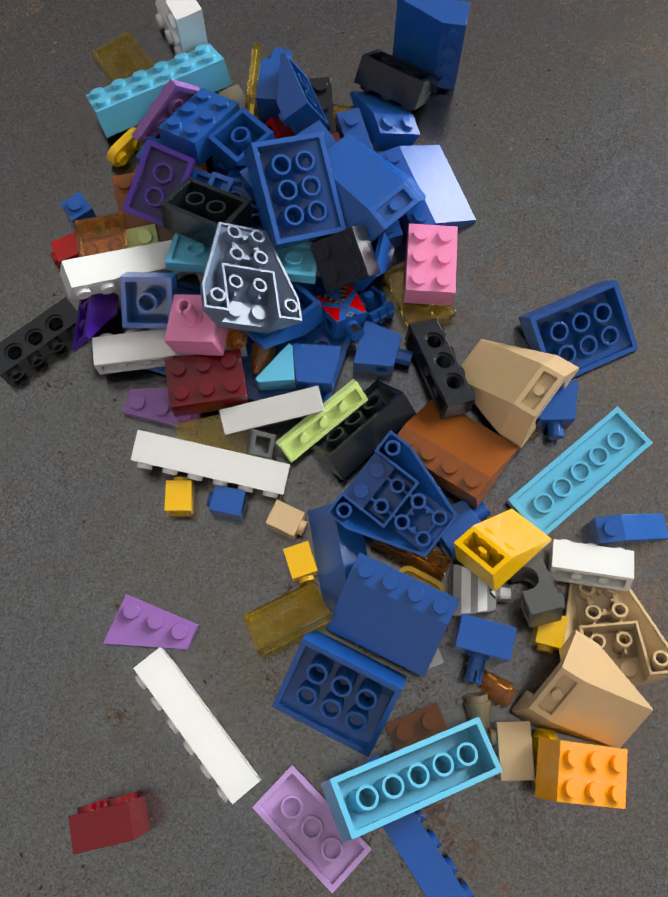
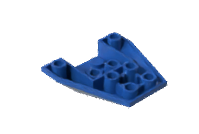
M349 133L327 149L346 229L352 226L365 225L371 243L408 211L410 212L427 197L411 176Z
M390 430L374 450L375 453L347 489L338 496L326 513L348 530L426 557L458 515L412 446Z

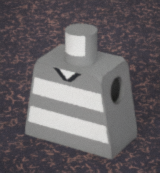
M453 565L450 568V595L459 599V602L451 618H458L461 614L477 616L495 612L496 602H510L511 587L501 586L498 590L494 591L465 566Z

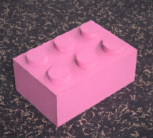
M409 224L403 303L452 306L456 292L458 227Z

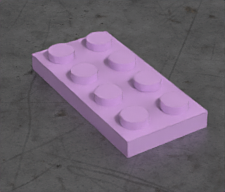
M293 765L252 807L331 893L341 885L372 850L371 846L361 836L342 842L327 800Z

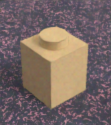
M279 500L274 504L265 522L267 528L294 541L297 535L302 536L308 524L305 521L306 516L304 512Z

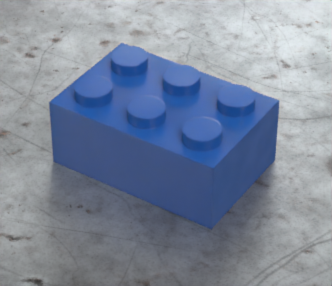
M201 88L158 127L162 145L195 159L196 165L201 166L214 154L207 136L240 110L239 102Z

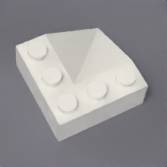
M156 0L155 5L158 13L155 15L156 21L160 28L164 27L166 39L169 44L173 43L175 46L174 51L176 55L182 52H191L198 45L208 44L203 13L197 0Z

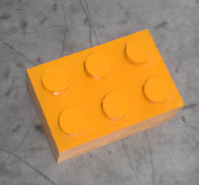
M539 738L535 797L556 802L625 809L628 749Z

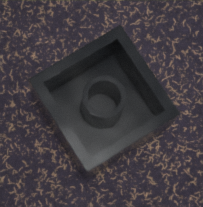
M365 225L352 226L309 244L326 293L342 289L381 273Z

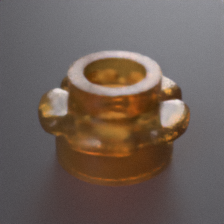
M228 329L225 341L227 347L233 350L244 347L247 343L248 334L243 330Z

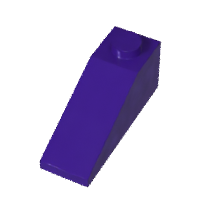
M114 292L110 294L99 293L79 300L72 350L77 351L110 319L116 317L119 311L118 294Z

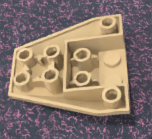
M484 339L478 342L461 365L465 371V378L469 386L474 389L475 406L500 436L520 448L523 447L536 429V419L559 388L565 389L579 370V367L558 355Z
M569 583L565 615L568 617L563 644L574 630L582 633L602 647L634 687H641L668 677V643L631 588L627 592Z
M574 630L559 649L561 662L535 694L526 690L511 711L523 720L530 721V724L535 727L552 729L557 733L613 748H621L653 709L602 647L582 633Z

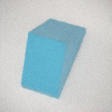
M288 343L255 378L257 388L260 391L296 388L294 354L291 344Z

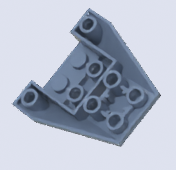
M218 222L200 285L203 311L221 328L269 333L300 324L302 322L299 298L265 230Z

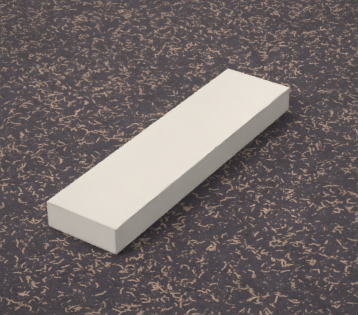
M314 386L221 409L219 412L224 433L229 435L323 412L324 407L319 386Z

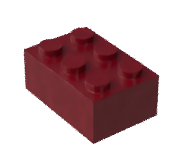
M240 348L225 350L223 356L192 355L164 360L169 403L175 417L217 411L249 403Z
M137 791L123 794L113 799L106 798L77 807L78 813L68 816L73 855L133 841L151 830L146 795L137 797Z

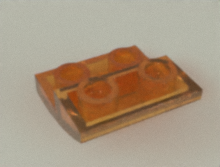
M122 211L74 221L79 257L129 248Z

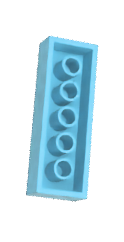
M201 44L191 52L179 53L174 59L167 62H157L152 68L138 70L133 73V76L126 79H116L111 85L104 88H95L90 94L85 96L99 126L108 138L136 126L144 118L150 105L157 99L162 92L163 86L170 79L196 85L200 89L204 88L212 92L231 86L232 83L224 58L211 44Z
M477 717L321 783L341 840L345 842L499 774L503 770L482 722Z

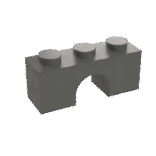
M542 550L510 578L511 583L527 581L535 586L530 590L522 591L521 608L530 628L560 621L563 609L566 608L563 595L556 591L555 578L552 571H547L545 556Z

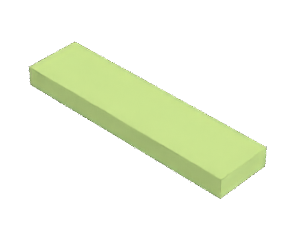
M352 379L323 403V412L308 415L275 443L292 463L368 401V398L357 381Z

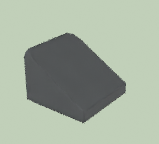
M255 429L248 430L246 454L271 460L276 435Z

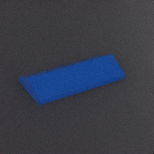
M332 504L308 510L324 612L334 611L359 552L368 556L364 535L346 529L326 513Z

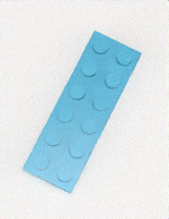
M175 232L165 261L166 270L204 273L211 247ZM306 242L276 250L291 282L315 284L318 268L309 245L314 242Z
M617 406L511 496L506 503L548 535L653 442Z

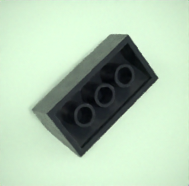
M376 380L364 391L368 401L309 449L332 473L344 480L361 463L373 455L374 450L390 430L396 433L416 415L404 392Z

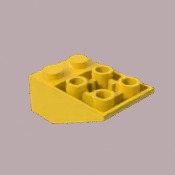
M510 509L473 525L454 542L457 560L492 590L496 591L551 542V538L515 510Z

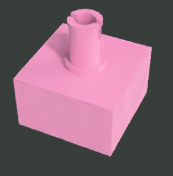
M174 294L164 341L175 354L223 356L229 328L218 327L203 311L201 295Z

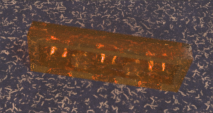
M373 539L371 546L440 581L444 578L452 558L434 549L426 557L376 539Z

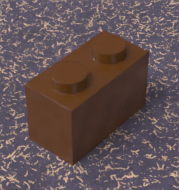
M437 702L385 724L395 751L448 729Z

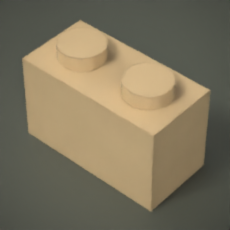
M530 721L492 722L493 728H489V741L491 745H494V752L503 772L496 774V779L500 781L535 780Z

